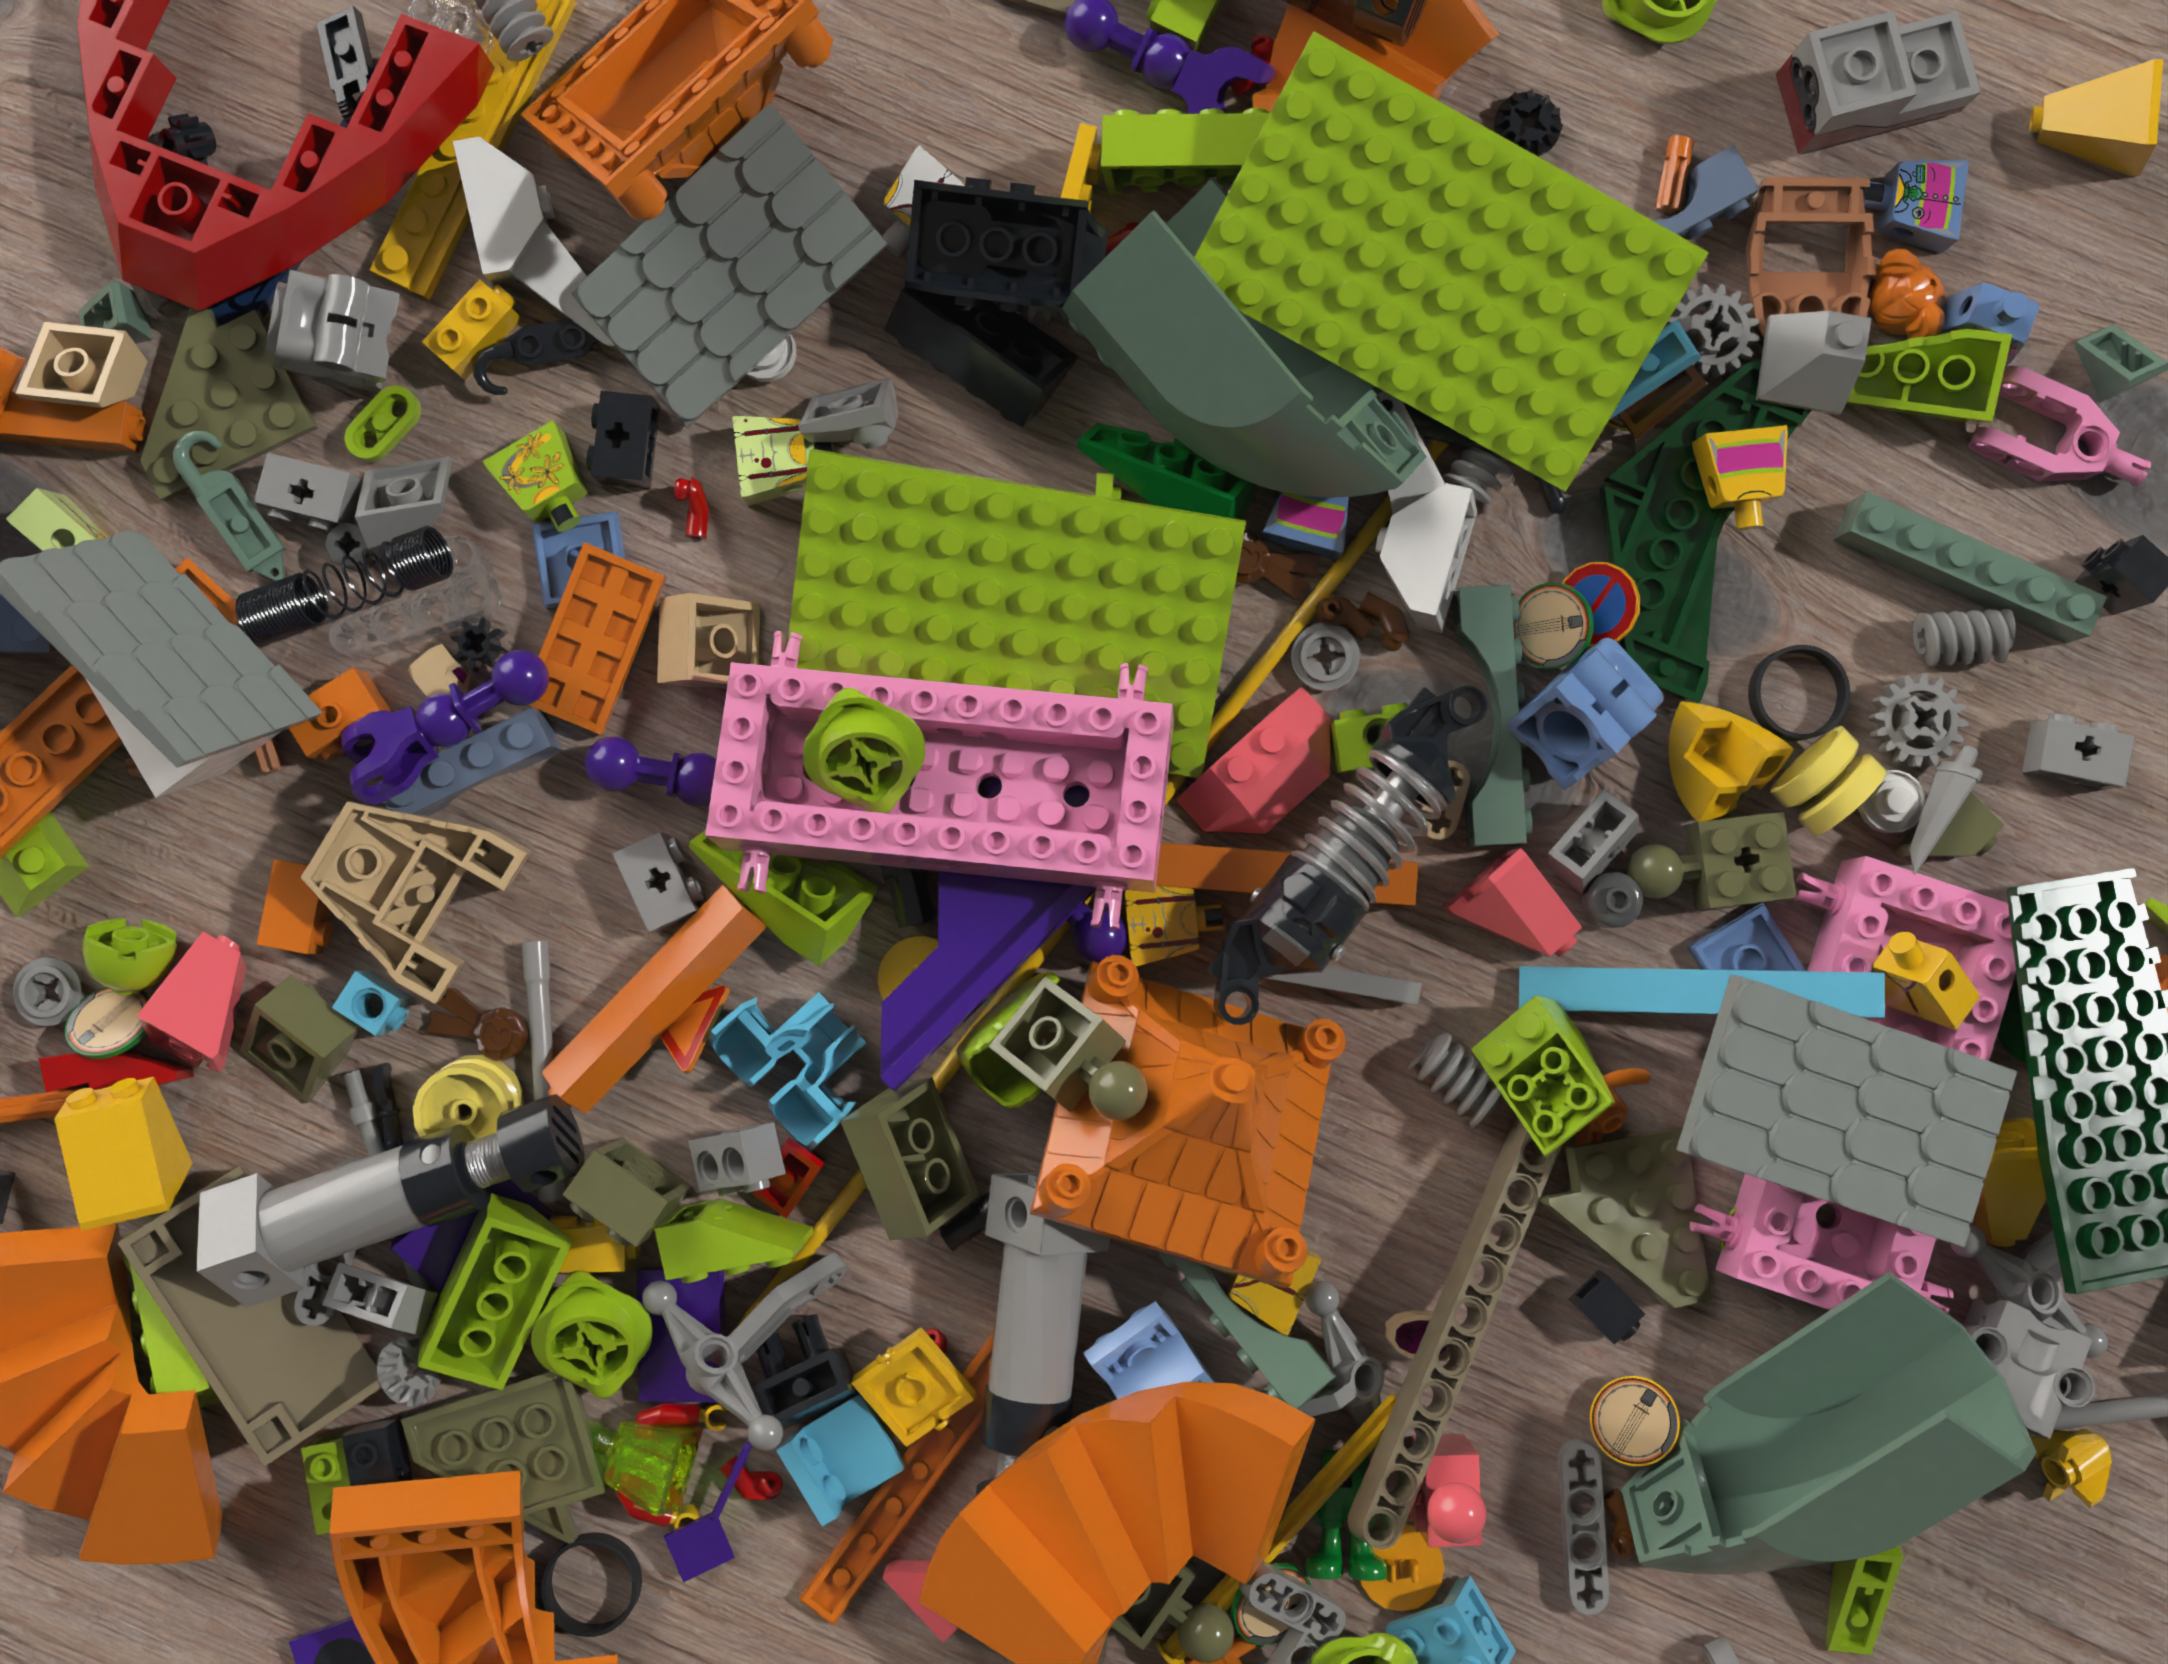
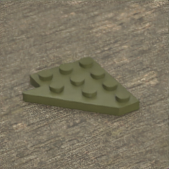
M211 307L201 311L190 308L140 458V462L160 500L167 501L190 490L177 471L173 461V449L177 441L186 433L195 430L206 431L215 435L222 443L220 449H215L206 442H197L190 448V459L201 475L216 470L230 471L318 429L291 372L274 368L275 354L265 352L269 328L261 312L253 310L219 326Z
M1683 1127L1667 1128L1565 1147L1571 1191L1540 1197V1204L1664 1306L1678 1308L1712 1300L1702 1233L1690 1230V1221L1700 1223L1699 1214L1693 1211L1697 1205L1691 1157L1689 1154L1676 1150Z
M549 1370L505 1384L503 1391L492 1388L405 1416L401 1419L413 1462L441 1477L520 1470L524 1521L568 1544L575 1542L578 1538L569 1504L606 1493L609 1489L578 1385Z

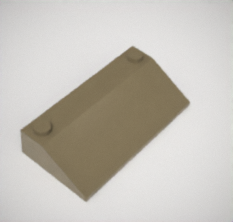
M238 1166L118 1242V1245L261 1464L265 1467L379 1391L382 1387L378 1380L376 1363L341 1311H338L329 1322L317 1326H308L296 1317L294 1311L298 1291L245 1307L197 1272L200 1192L251 1175L247 1168ZM313 1278L311 1285L321 1286L317 1297L308 1299L306 1306L313 1309L312 1316L316 1317L317 1313L326 1311L327 1307L323 1306L321 1302L325 1286L322 1282Z

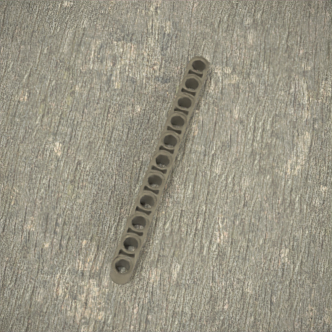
M1517 1115L1514 1118L1349 1511L1348 1527L1352 1535L1374 1548H1390L1397 1542L1402 1533L1562 1146L1560 1145L1548 1156H1544ZM1528 1143L1532 1145L1534 1150V1156L1530 1163L1527 1162L1524 1155V1150ZM1512 1182L1516 1185L1518 1192L1517 1198L1513 1203L1510 1202L1507 1194L1508 1187ZM1497 1222L1501 1229V1235L1498 1242L1494 1243L1490 1232L1492 1226ZM1481 1263L1484 1268V1277L1480 1283L1476 1284L1473 1273L1477 1264ZM1464 1303L1467 1308V1318L1464 1323L1459 1325L1456 1313L1459 1306ZM1448 1345L1450 1359L1447 1364L1441 1366L1439 1353L1442 1347ZM1430 1386L1433 1390V1399L1430 1405L1424 1408L1421 1402L1422 1393ZM1413 1428L1416 1434L1415 1443L1406 1450L1403 1442L1404 1436L1407 1431ZM1396 1471L1398 1473V1484L1395 1489L1388 1492L1386 1490L1387 1477L1390 1473ZM1375 1514H1379L1381 1519L1380 1527L1375 1533L1369 1535V1520Z

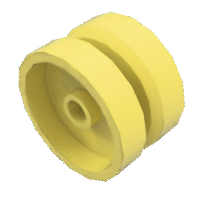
M1843 726L1834 728L1811 744L1780 774L1770 788V793L1785 808L1802 804L1798 813V821L1813 836L1821 835L1848 817L1877 789L1887 774L1886 769L1871 754L1860 755L1854 758L1859 746L1858 741Z
M484 1055L462 1056L433 1074L418 1090L413 1105L414 1127L419 1137L459 1124L468 1128L476 1139L497 1133V1119L500 1113L524 1104L523 1088L516 1074L502 1061H494Z

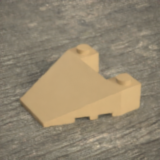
M347 801L302 874L301 879L330 911L346 924L357 936L358 941L363 947L379 960L387 969L386 972L398 984L436 1004L444 997L465 961L430 942L427 938L467 872L470 871L505 891L511 886L531 850L495 829Z

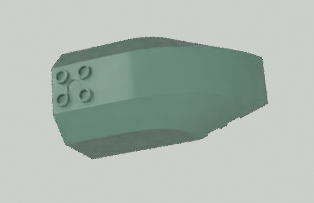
M1212 178L1166 224L1155 211H1152L1073 289L1063 305L1062 310L1069 317V322L1073 329L1090 341L1096 348L1101 362L1119 375L1164 428L1203 459L1243 480L1273 490L1303 496L1353 497L1398 488L1426 458L1425 453L1399 413L1393 411L1389 414L1377 396L1382 391L1381 389L1240 312L1194 257L1227 196L1226 191L1215 178Z
M1888 1271L1713 1387L1702 1399L1706 1406L1691 1422L1684 1419L1680 1423L1679 1435L1672 1450L1658 1462L1642 1466L1624 1485L1621 1491L1638 1561L1641 1565L1660 1570L1693 1574L1761 1573L1858 1559L1892 1549L2023 1473L2037 1452L2005 1379L1964 1326Z

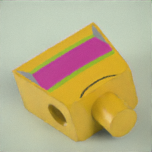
M1787 425L1707 433L1692 442L1693 452L1709 506L1712 509L1734 507L1738 531L1763 527L1761 504L1770 503L1784 495Z

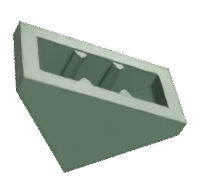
M109 281L78 311L81 326L124 330L135 344L153 340L145 299L119 281Z
M2114 324L2075 342V349L2101 402L2132 389L2168 370V362Z

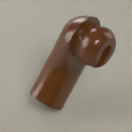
M1367 592L1358 610L1380 621L1384 631L1380 644L1389 651H1398L1402 647V643L1407 642L1409 637V630L1402 611L1396 605Z
M1327 597L1320 600L1316 605V615L1325 625L1345 626L1360 641L1375 626L1347 598Z

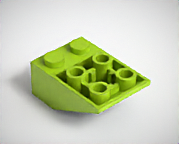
M1535 995L1471 1049L1544 1156L1552 1153L1615 1102L1583 1035L1557 1000Z
M721 1198L679 1206L654 1228L665 1279L681 1278L682 1283L700 1281L707 1278L709 1272L720 1270L724 1271V1275L740 1274L748 1271L751 1268L750 1265L766 1262L769 1268L786 1265L793 1261V1257L803 1249L804 1244L814 1234L812 1226Z

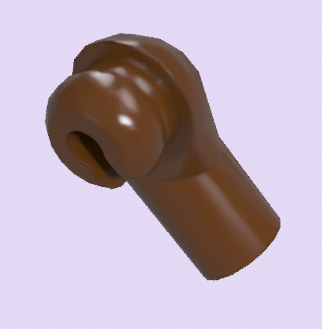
M1615 1488L1604 1496V1506L1615 1518L1611 1536V1549L1618 1558L1629 1559L1634 1556L1636 1549L1623 1495L1618 1488Z

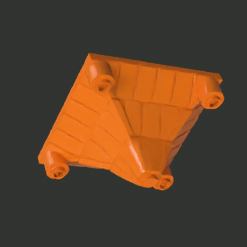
M644 0L520 115L560 159L570 158L605 187L633 220L644 219L649 221L657 217L664 210V201L667 197L666 189L655 176L658 175L662 179L692 177L769 103L772 104L783 69L780 62L787 53L798 67L809 66L810 68H815L829 58L833 38L817 17L820 12L812 0Z
M1108 956L1100 963L1093 961L1088 968L1080 1003L1101 1017L1126 1040V1043L1111 1062H1128L1142 1072L1148 1086L1147 1100L1139 1113L1126 1120H1111L1100 1115L1090 1101L1089 1089L1071 1112L1056 1101L1029 1214L1275 1286L1288 1288L1292 1285L1294 1272L1304 1265L1308 1256L1305 1239L1299 1232L1304 1214L1306 1194L1309 1187L1312 1161L1316 1149L1319 1123L1322 1116L1331 1063L1343 1053L1346 1046V1037L1342 1028L1330 1019L1320 1018L1314 1020L1305 1028L1259 1013L1249 1023L1233 1025L1221 1020L1217 1016L1213 1007L1214 1000L1191 992L1181 991L1155 981L1142 979L1139 977L1135 964L1124 956ZM1225 1003L1226 1011L1232 1017L1240 1016L1245 1011L1243 1008Z

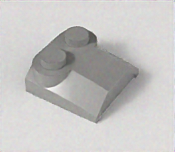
M891 377L810 397V403L802 421L798 423L800 433L808 442L852 440L855 444H862L863 448L866 449L885 444L888 441L887 436L894 431L898 419L896 393Z

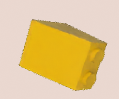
M149 1077L141 1080L127 1078L116 1082L111 1087L98 1090L83 1088L70 1094L54 1120L81 1230L84 1231L169 1211L193 1162L155 1078Z

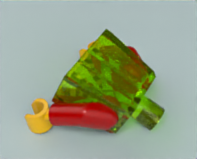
M716 1402L710 1403L706 1409H699L698 1404L664 1403L641 1410L634 1419L621 1421L617 1431L605 1427L599 1432L595 1439L594 1450L596 1453L609 1458L604 1474L605 1482L616 1490L618 1499L632 1518L662 1527L672 1524L675 1530L686 1525L681 1521L685 1517L694 1520L701 1518V1511L697 1506L693 1504L682 1506L703 1432L702 1428L696 1426L698 1422H705L710 1430L721 1431L726 1427L727 1423H715L710 1420L709 1414L715 1409L727 1410Z

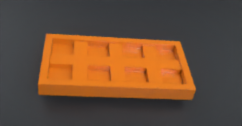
M584 542L539 653V657L545 663L549 673L547 690L539 700L529 704V706L603 735L667 576Z

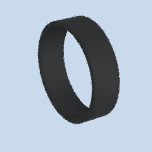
M1793 645L1770 654L1759 663L1750 679L1748 700L1753 716L1760 726L1781 739L1801 741L1821 736L1832 730L1841 721L1850 701V684L1843 666L1829 652L1812 645ZM1803 653L1812 656L1826 666L1834 679L1837 690L1835 709L1829 720L1813 733L1798 734L1787 731L1778 726L1764 709L1761 700L1762 678L1768 666L1782 654Z
M598 1532L581 1534L575 1542L565 1543L548 1562L541 1581V1597L544 1608L547 1612H554V1623L570 1634L581 1637H596L609 1633L625 1621L639 1599L642 1588L641 1567L634 1552L620 1539ZM587 1544L605 1547L616 1553L627 1566L632 1581V1595L627 1609L617 1618L601 1624L583 1623L569 1616L558 1604L552 1587L553 1570L560 1555L573 1547Z

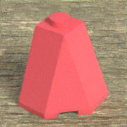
M1521 848L1504 851L1441 908L1451 917L1540 956H1551L1554 953L1557 957L1563 955L1577 942L1574 935L1582 928Z
M205 932L201 933L137 1015L153 1045L191 1066L199 1067L203 1060L209 1061L206 1065L208 1069L218 1073L221 1072L226 1064L247 968L240 953L242 949L239 945L223 935H219L216 939Z

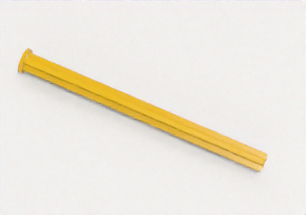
M1394 1393L1390 1394L1283 1511L1269 1554L1264 1562L1270 1564L1378 1445L1398 1397ZM1226 1574L1201 1603L1217 1605L1226 1612L1232 1606L1235 1594L1239 1589V1581ZM1177 1629L1167 1641L1160 1639L1156 1643L1158 1651L1169 1664H1185L1184 1658L1187 1654L1180 1646Z

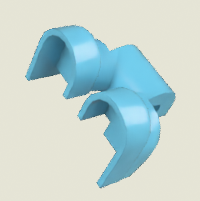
M819 992L777 1030L757 1006L756 997L740 1004L710 1031L708 1043L727 1068L749 1087H753L772 1070L778 1059L791 1051L804 1062L805 1067L798 1077L780 1089L767 1102V1105L785 1130L802 1146L812 1151L841 1123L840 1121L851 1113L856 1103L843 1100L829 1087L826 1081L844 1066L866 1042L855 1031L857 1029L855 1025L848 1029L832 1012L836 1005L834 1003L830 1004Z

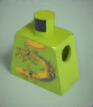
M554 420L482 461L516 504L535 523H541L550 517L557 531L565 532L574 528L581 519L572 504L585 497L587 489L569 439Z

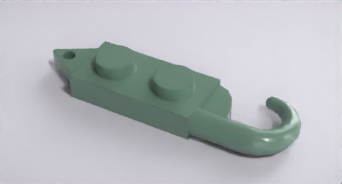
M195 430L184 434L177 441L173 449V461L177 471L196 496V500L246 571H256L275 581L285 578L283 551L287 548L238 478L230 472L222 470L210 471L201 475L190 459V448L197 442L209 443L215 449H220L222 443L215 435L206 431ZM278 569L279 575L275 577L273 571Z

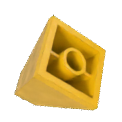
M2154 59L2044 96L2041 106L2032 107L2029 132L2037 133V143L2129 176H2140L2157 145L2163 59Z
M2031 1118L2003 1119L1999 1135H1996L1995 1138L1997 1142L1988 1172L1982 1182L1984 1185L1974 1220L1976 1226L1987 1237V1241L1995 1246H2013L2015 1240L2027 1239L2047 1199L2038 1156L2035 1123Z

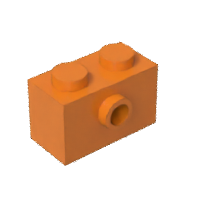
M352 667L308 695L323 714L312 721L289 729L306 757L331 761L344 754L340 738L341 733L347 726L371 712L392 711L369 674Z

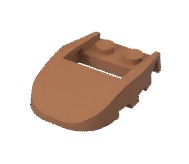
M1765 177L1760 181L1745 249L1748 303L1753 305L1749 311L1750 318L1759 319V324L1754 329L1763 340L1765 339L1767 319L1770 315L1834 311L1867 317L1870 299L1867 298L1870 278L1876 275V257H1872L1871 233L1874 232L1873 214L1865 213L1863 189L1870 187L1869 178ZM1766 224L1848 225L1844 273L1763 272Z

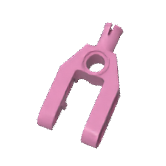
M2014 365L2005 366L1999 396L2066 426V432L2058 442L2055 454L2025 442L2027 438L2022 435L2014 437L1994 428L1979 427V424H1977L1968 444L1969 449L1974 453L2038 482L2087 480L2104 471L2137 487L2148 474L2142 470H2149L2151 468V461L2144 460L2117 448L2116 441L2120 432L2090 396L2034 371ZM2078 440H2082L2088 446V456L2079 450Z

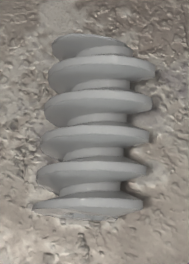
M474 0L478 8L482 10V16L487 24L490 25V30L494 37L499 40L500 48L507 54V59L510 61H521L531 57L553 39L554 33L552 29L544 25L546 19L543 13L536 11L538 4L535 0Z
M1476 444L1473 447H1465L1461 451L1462 460L1454 461L1451 465L1452 474L1447 473L1442 476L1445 484L1448 483L1472 489L1475 502L1480 501L1490 504L1492 498L1485 489L1489 487L1500 491L1502 484L1495 476L1500 474L1505 477H1511L1513 473L1506 464L1507 459L1480 444Z
M2008 608L2000 612L1995 609H1988L1983 613L1978 610H1971L1966 613L1953 611L1949 614L1941 611L1935 612L1932 615L1922 612L1916 616L1912 627L1914 647L1918 653L1924 655L1925 662L1929 667L1937 665L1940 654L1943 663L1946 666H1951L1956 660L1957 653L1963 665L1971 664L1974 653L1980 664L1988 663L1991 653L1994 661L2003 663L2008 657L2016 634L2015 617L2013 611Z
M1444 1032L1431 1039L1418 1052L1408 1066V1069L1420 1064L1422 1068L1417 1079L1422 1081L1433 1076L1435 1079L1430 1091L1435 1093L1445 1087L1448 1091L1443 1103L1447 1105L1458 1099L1460 1105L1455 1114L1460 1117L1471 1111L1473 1116L1468 1126L1474 1128L1495 1109L1502 1095H1500L1501 1092L1493 1081L1488 1082L1490 1076L1484 1068L1474 1071L1477 1066V1059L1471 1055L1462 1059L1465 1049L1462 1045L1456 1044L1448 1048L1452 1036Z

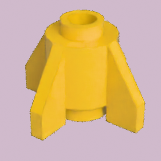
M2080 1429L2078 1431H2053L2050 1439L2030 1436L2037 1452L2034 1457L2039 1459L2045 1455L2041 1460V1466L2049 1480L2043 1492V1496L2048 1501L2062 1494L2067 1488H2073L2072 1492L2089 1508L2103 1500L2112 1459L2109 1445L2100 1435L2088 1429Z

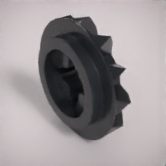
M1533 89L1522 93L1514 92L1501 103L1494 119L1495 133L1538 157L1546 154L1554 147L1563 127L1560 118V108L1555 107L1550 101L1549 95L1542 96L1535 93ZM1537 112L1535 125L1539 129L1531 127L1520 136L1519 133L1522 129L1523 120L1519 116L1527 118L1530 114Z

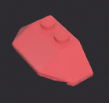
M1301 686L1175 799L1176 802L1204 832L1266 834L1330 776L1331 717Z

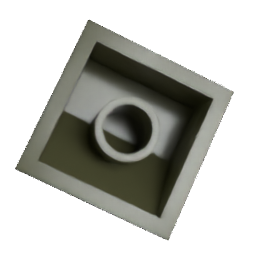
M291 974L254 1005L240 1051L304 1102L308 1103L348 1054L359 1027L353 1021L334 1010L329 1003L319 996L312 986L303 984Z

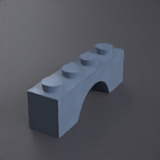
M1735 145L1698 164L1687 177V195L1682 212L1667 219L1652 221L1683 238L1688 236L1689 240L1693 241L1713 228L1712 222L1725 216L1726 220L1730 221L1750 208L1748 202L1758 192L1759 187Z
M531 707L461 741L458 745L439 752V757L429 762L422 769L419 777L409 789L385 801L387 809L430 816L448 807L452 800L467 790L500 775L526 769L563 751V748L546 713Z

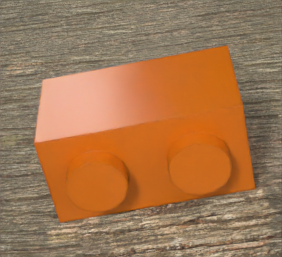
M273 860L256 945L304 954H323V949L328 946L333 932L332 922H329L331 911L301 879L308 864L288 860Z

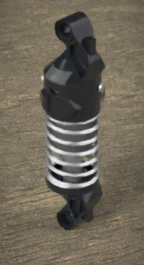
M1465 685L1436 696L1426 687H1423L1406 709L1394 714L1380 725L1378 739L1372 746V749L1369 750V760L1384 778L1366 767H1356L1357 776L1376 792L1373 797L1354 784H1344L1345 793L1359 806H1347L1341 801L1331 800L1332 810L1337 814L1331 821L1326 817H1318V824L1321 828L1316 835L1305 834V840L1308 845L1303 852L1298 850L1292 851V855H1288L1263 889L1259 887L1253 892L1250 898L1252 904L1245 913L1228 923L1222 939V949L1206 968V971L1217 978L1213 1007L1221 1020L1233 1025H1243L1255 1018L1259 1010V982L1262 978L1271 975L1322 973L1331 960L1336 962L1342 957L1345 952L1343 944L1364 918L1366 911H1369V903H1375L1376 901L1375 887L1388 886L1389 876L1387 872L1389 869H1401L1402 859L1398 852H1414L1415 842L1412 836H1425L1428 833L1425 819H1439L1441 811L1446 810L1454 800L1456 791L1448 763L1447 736L1451 732L1474 725L1484 718L1488 703L1480 689ZM1457 697H1463L1470 703L1471 714L1468 719L1460 717L1455 712L1454 702ZM1415 800L1418 803L1432 809L1433 812L1420 809L1414 806L1412 803ZM1407 811L1419 824L1420 829L1406 825L1399 820ZM1393 828L1406 841L1407 846L1398 843L1397 836L1392 831ZM1238 991L1245 997L1247 1005L1244 1013L1240 1016L1232 1017L1226 1011L1225 1001L1231 993Z

